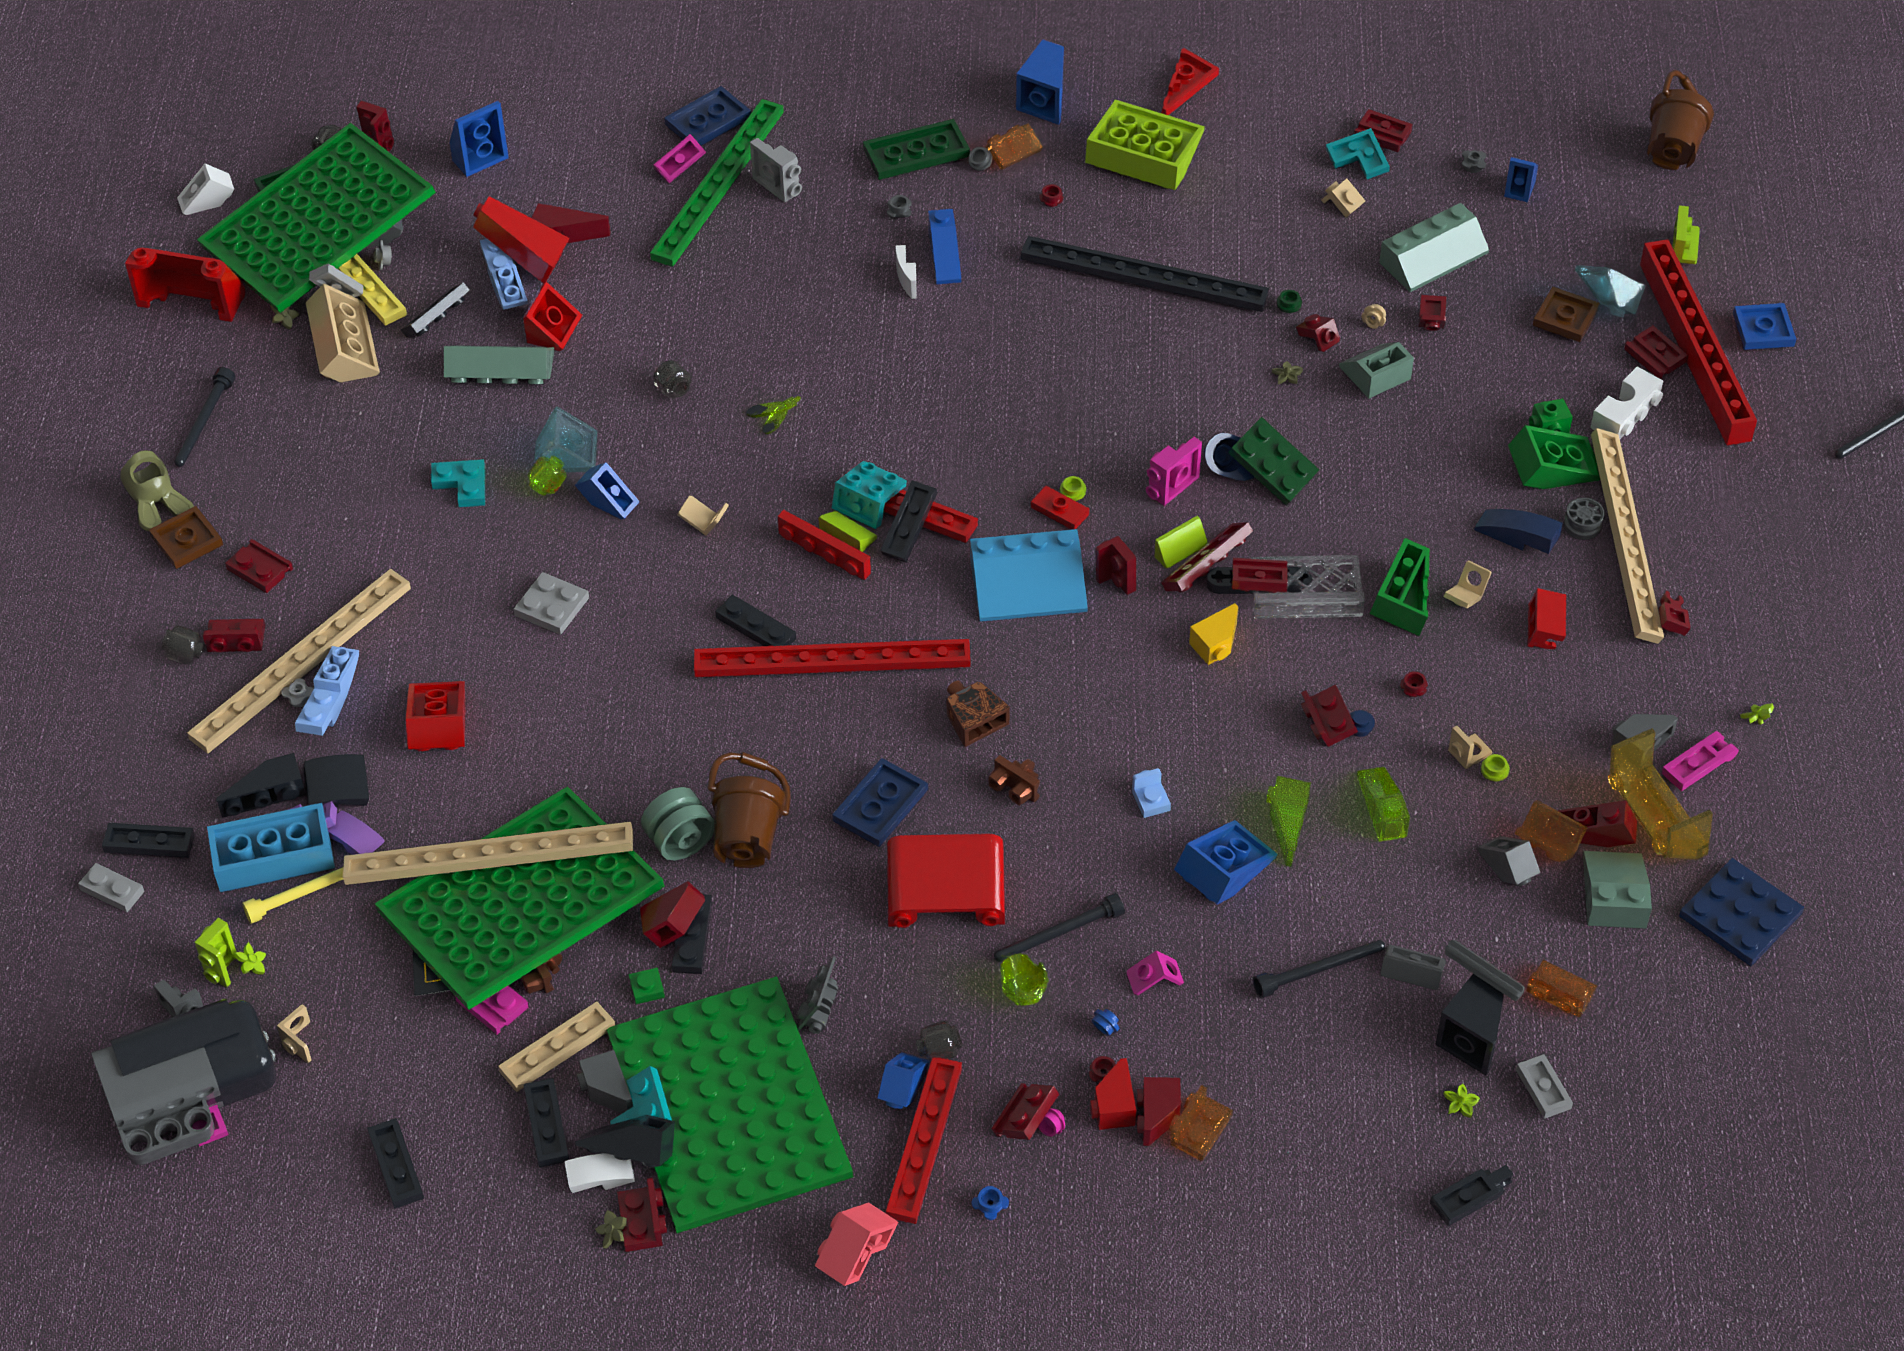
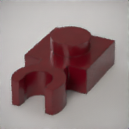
M1666 591L1660 598L1661 606L1658 609L1661 627L1669 632L1685 636L1691 627L1688 610L1681 608L1684 600L1680 595L1673 600L1670 597V592Z

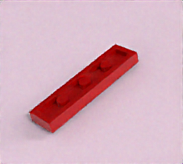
M901 490L885 503L884 512L896 516L907 491ZM933 502L923 527L966 543L978 526V518Z
M783 510L777 516L779 534L786 540L799 544L806 551L821 556L828 563L835 564L845 569L849 574L856 575L863 580L871 574L869 555L786 510Z

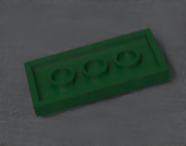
M954 119L863 141V150L879 180L969 157L970 148Z

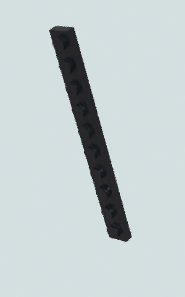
M1032 236L1027 237L1021 251V260L1263 312L1269 295L1268 287Z

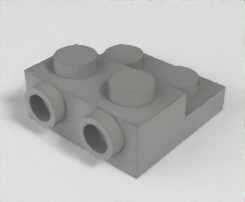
M759 138L751 141L753 179L784 203L799 195L802 190L798 177L801 167L798 165L796 155L782 145L773 150L769 144H765Z

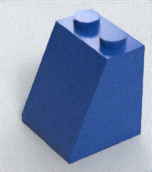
M1042 40L1016 74V110L1058 125L1061 123L1064 46Z

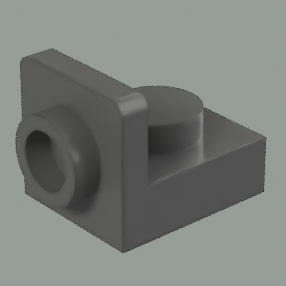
M164 979L154 985L159 1003L172 1017L203 1007L200 993L196 989L183 996L176 986L171 988Z

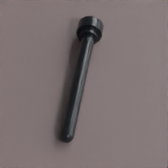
M219 367L213 375L214 387L174 460L177 467L184 466L222 392L233 385L236 375L230 369Z
M1904 409L1837 449L1835 456L1838 459H1842L1903 422Z
M1117 893L1104 897V901L1100 902V906L997 950L994 953V959L1002 962L1104 916L1106 918L1112 917L1113 919L1125 914L1122 900Z
M1377 940L1277 975L1267 974L1266 972L1253 976L1254 989L1261 999L1274 994V991L1278 990L1279 986L1381 952L1385 949V943L1382 940Z

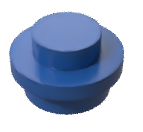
M1097 1009L1094 1012L1095 1017L1091 1021L1099 1031L1106 1036H1110L1113 1032H1118L1120 1029L1117 1024L1119 1019L1108 1009L1104 1011Z

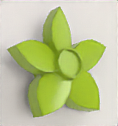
M1773 703L1762 706L1754 704L1751 706L1752 712L1742 713L1740 717L1742 719L1748 718L1750 724L1757 720L1758 724L1761 725L1764 723L1763 720L1771 717L1770 713L1774 709Z
M249 942L244 946V953L237 952L233 955L238 961L244 962L241 965L243 974L250 971L260 975L265 973V968L261 961L265 958L266 953L258 951L254 954Z
M1464 1084L1458 1087L1457 1093L1453 1091H1444L1443 1093L1448 1100L1452 1101L1448 1108V1114L1460 1110L1464 1116L1469 1118L1472 1117V1106L1476 1105L1480 1100L1475 1094H1467Z

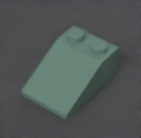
M1583 851L1587 926L1647 928L1652 904L1650 883L1642 853Z

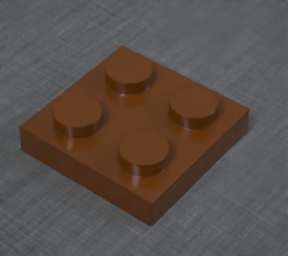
M1552 286L1534 317L1533 326L1581 342L1599 310L1600 303Z
M197 506L149 529L151 538L175 569L223 545L221 536Z

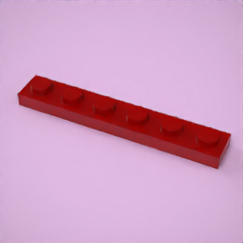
M932 1057L886 1209V1214L895 1220L912 1224L917 1223L962 1071V1062Z

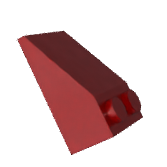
M465 681L409 684L406 709L408 749L428 751L431 748L455 750L459 747H465Z

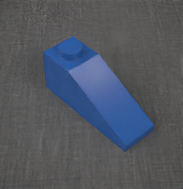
M953 209L928 211V230L936 284L961 283Z

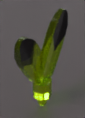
M791 396L783 402L778 401L755 405L749 408L746 414L754 418L769 416L763 425V432L768 435L777 430L786 417L788 410L797 405L796 402L800 401L801 397L796 396L793 398Z

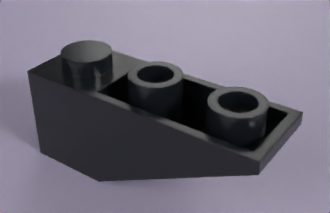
M291 753L264 761L218 796L216 800L222 818L305 796L295 754Z
M644 1115L589 1130L575 1141V1146L586 1148L591 1153L603 1152L611 1154L619 1160L631 1159L639 1161L647 1167H660L673 1153L675 1121Z

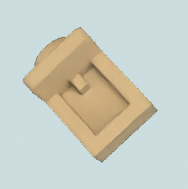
M1348 179L1344 180L1341 184L1335 181L1325 190L1327 195L1321 199L1323 203L1331 199L1345 217L1349 216L1365 202L1364 198Z

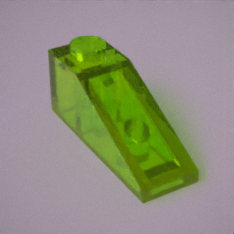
M1378 767L1357 771V777L1379 842L1406 838L1410 815L1401 791L1386 768Z
M1277 776L1275 787L1269 786L1266 802L1271 803L1270 817L1285 865L1292 867L1309 801L1311 783Z

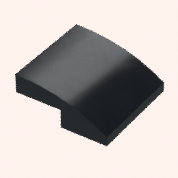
M331 755L304 761L303 768L308 806L318 803L324 805L330 801L333 802L336 808L339 804L367 806L369 793L364 755Z

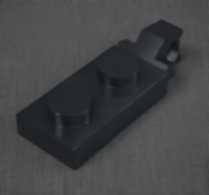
M1507 1165L1492 1173L1489 1169L1484 1171L1481 1168L1433 1195L1430 1199V1204L1445 1224L1450 1226L1498 1199L1504 1194L1505 1190L1503 1188L1512 1183V1176L1514 1174Z

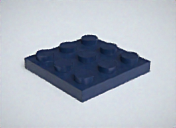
M1731 858L1680 910L1679 917L1743 962L1752 966L1803 913L1804 906L1734 858Z

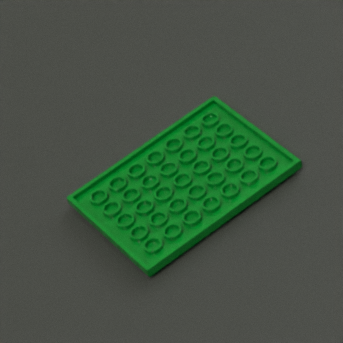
M349 123L197 240L202 248L215 259L223 261L241 281L281 313L316 286V284L309 280L310 271L328 263L338 269L436 192L433 186L352 123Z
M567 786L481 839L607 824ZM633 850L419 876L376 902L375 906L377 912L462 1004L470 1010L664 888L665 885L663 878Z
M777 976L611 1026L607 1029L612 1050L615 1051L626 1084L628 1079L649 1066L658 1070L672 1121H675L672 1156L660 1167L653 1168L676 1234L853 1178L851 1164Z

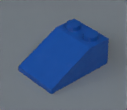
M499 101L460 117L454 122L449 142L452 161L466 177L509 158L501 103Z
M1234 820L1187 843L1174 870L1186 882L1201 891L1208 900L1218 905L1233 897L1276 859L1278 854Z

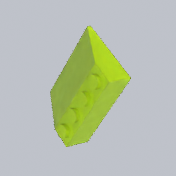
M1114 100L1087 139L1085 163L1176 190L1186 174L1205 126Z

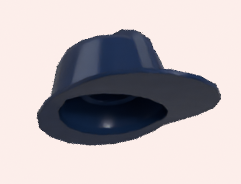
M1219 433L1208 441L1203 452L1205 453L1206 464L1211 471L1240 481L1254 478L1249 471L1228 453L1241 437L1229 433Z

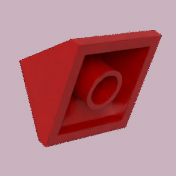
M547 282L543 283L523 317L526 340L529 344L541 347H554V350L561 351L580 321L582 314Z

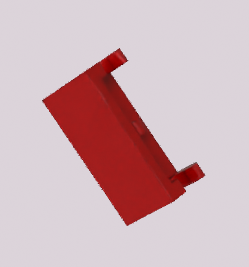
M1537 588L1528 604V647L1533 648V646L1544 649H1556L1555 642L1546 640L1564 641L1566 637V594Z

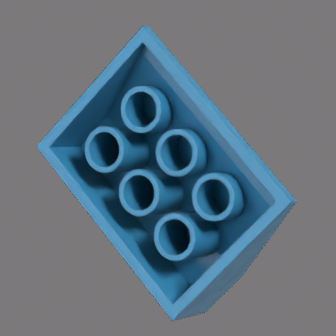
M1077 529L970 539V561L980 622L1088 611Z

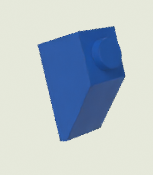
M1511 157L1504 197L1528 202L1536 182L1538 165Z
M606 462L590 468L575 484L576 488L591 505L621 520L625 519L640 502Z
M903 1052L898 1054L885 1065L877 1099L886 1101L885 1104L892 1108L902 1109L903 1106L907 1107L916 1097L930 1060Z

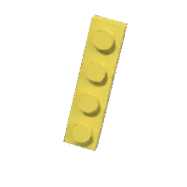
M358 254L338 268V270L363 285V294L359 297L385 326L407 315L404 305Z

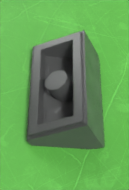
M1388 945L1382 964L1381 975L1437 990L1446 960L1406 948Z

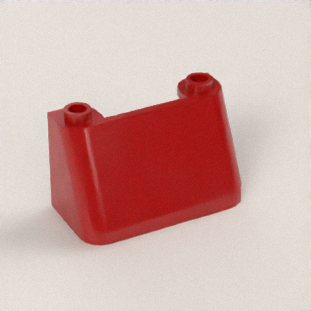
M137 248L131 252L125 262L137 307L149 308L150 302L157 298L165 302L169 293L210 299L212 309H218L219 319L232 322L245 297L246 292L243 282L223 261L218 259L151 248Z
M995 834L900 835L888 840V927L906 928L916 922L917 913L976 912V919L986 926L1005 924L1003 839Z

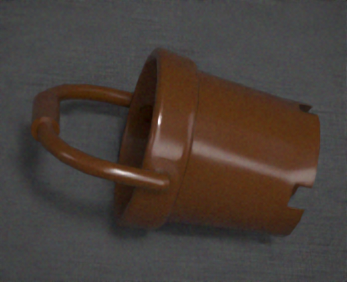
M1672 70L1668 73L1662 93H1659L1651 102L1649 115L1652 124L1647 154L1649 156L1651 153L1654 164L1669 170H1678L1679 165L1686 164L1687 168L1695 162L1702 138L1710 129L1714 116L1711 103L1704 96L1698 94L1687 75H1683L1677 70ZM1674 76L1679 78L1678 81L1684 89H1669Z
M730 752L720 755L711 766L707 787L711 791V802L715 811L714 856L722 863H725L726 857L733 859L734 867L738 868L760 867L765 864L766 857L768 860L771 858L778 818L789 814L791 798L789 784L785 776L776 767L769 764L768 760L744 752ZM738 760L741 764L773 773L780 781L783 790L777 784L753 776L728 777L715 784L717 770L724 761Z

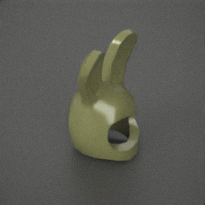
M139 451L121 469L120 479L129 495L137 502L138 523L142 529L149 531V529L161 524V518L155 506L156 502H162L174 516L194 507L191 501L173 489L163 461L153 451ZM143 462H152L146 468L133 473L137 466Z

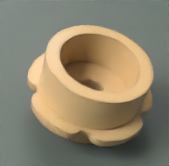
M1378 304L1367 306L1362 313L1363 322L1372 329L1383 326L1386 322L1385 309Z

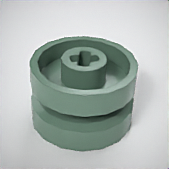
M678 787L659 795L649 804L641 818V825L648 837L654 841L661 855L667 860L676 861L695 854L707 844L714 833L715 819L702 806V802L690 788Z

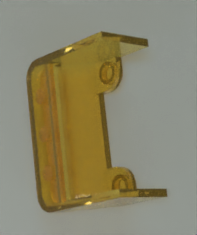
M1651 728L1612 745L1608 781L1613 790H1618L1624 800L1627 801L1632 812L1651 838L1655 852L1670 859L1698 860L1707 856L1713 814L1709 809L1690 818L1653 766L1654 729Z

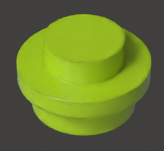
M1070 476L1060 485V493L1077 501L1086 495V485L1081 478Z
M1492 754L1481 764V773L1488 780L1502 781L1509 774V764L1501 755Z

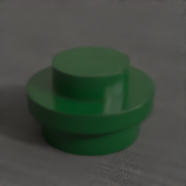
M1284 290L1277 298V307L1286 313L1296 312L1302 306V299L1295 290Z

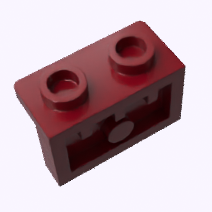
M360 101L356 108L362 132L384 149L390 151L394 145V138L386 108Z
M1119 536L1102 542L1095 548L1096 581L1101 584L1112 579L1115 586L1121 587L1127 595L1135 592L1136 556Z
M264 618L209 620L208 630L203 631L207 652L262 651L265 632Z
M1336 684L1311 697L1307 690L1301 692L1305 702L1301 703V706L1307 718H1313L1314 723L1310 726L1317 740L1322 738L1329 747L1358 732Z
M647 1178L648 1187L617 1192L620 1216L627 1218L626 1226L622 1229L625 1252L663 1246L661 1234L667 1233L665 1214L658 1215L657 1207L663 1206L661 1187L654 1188L653 1178Z

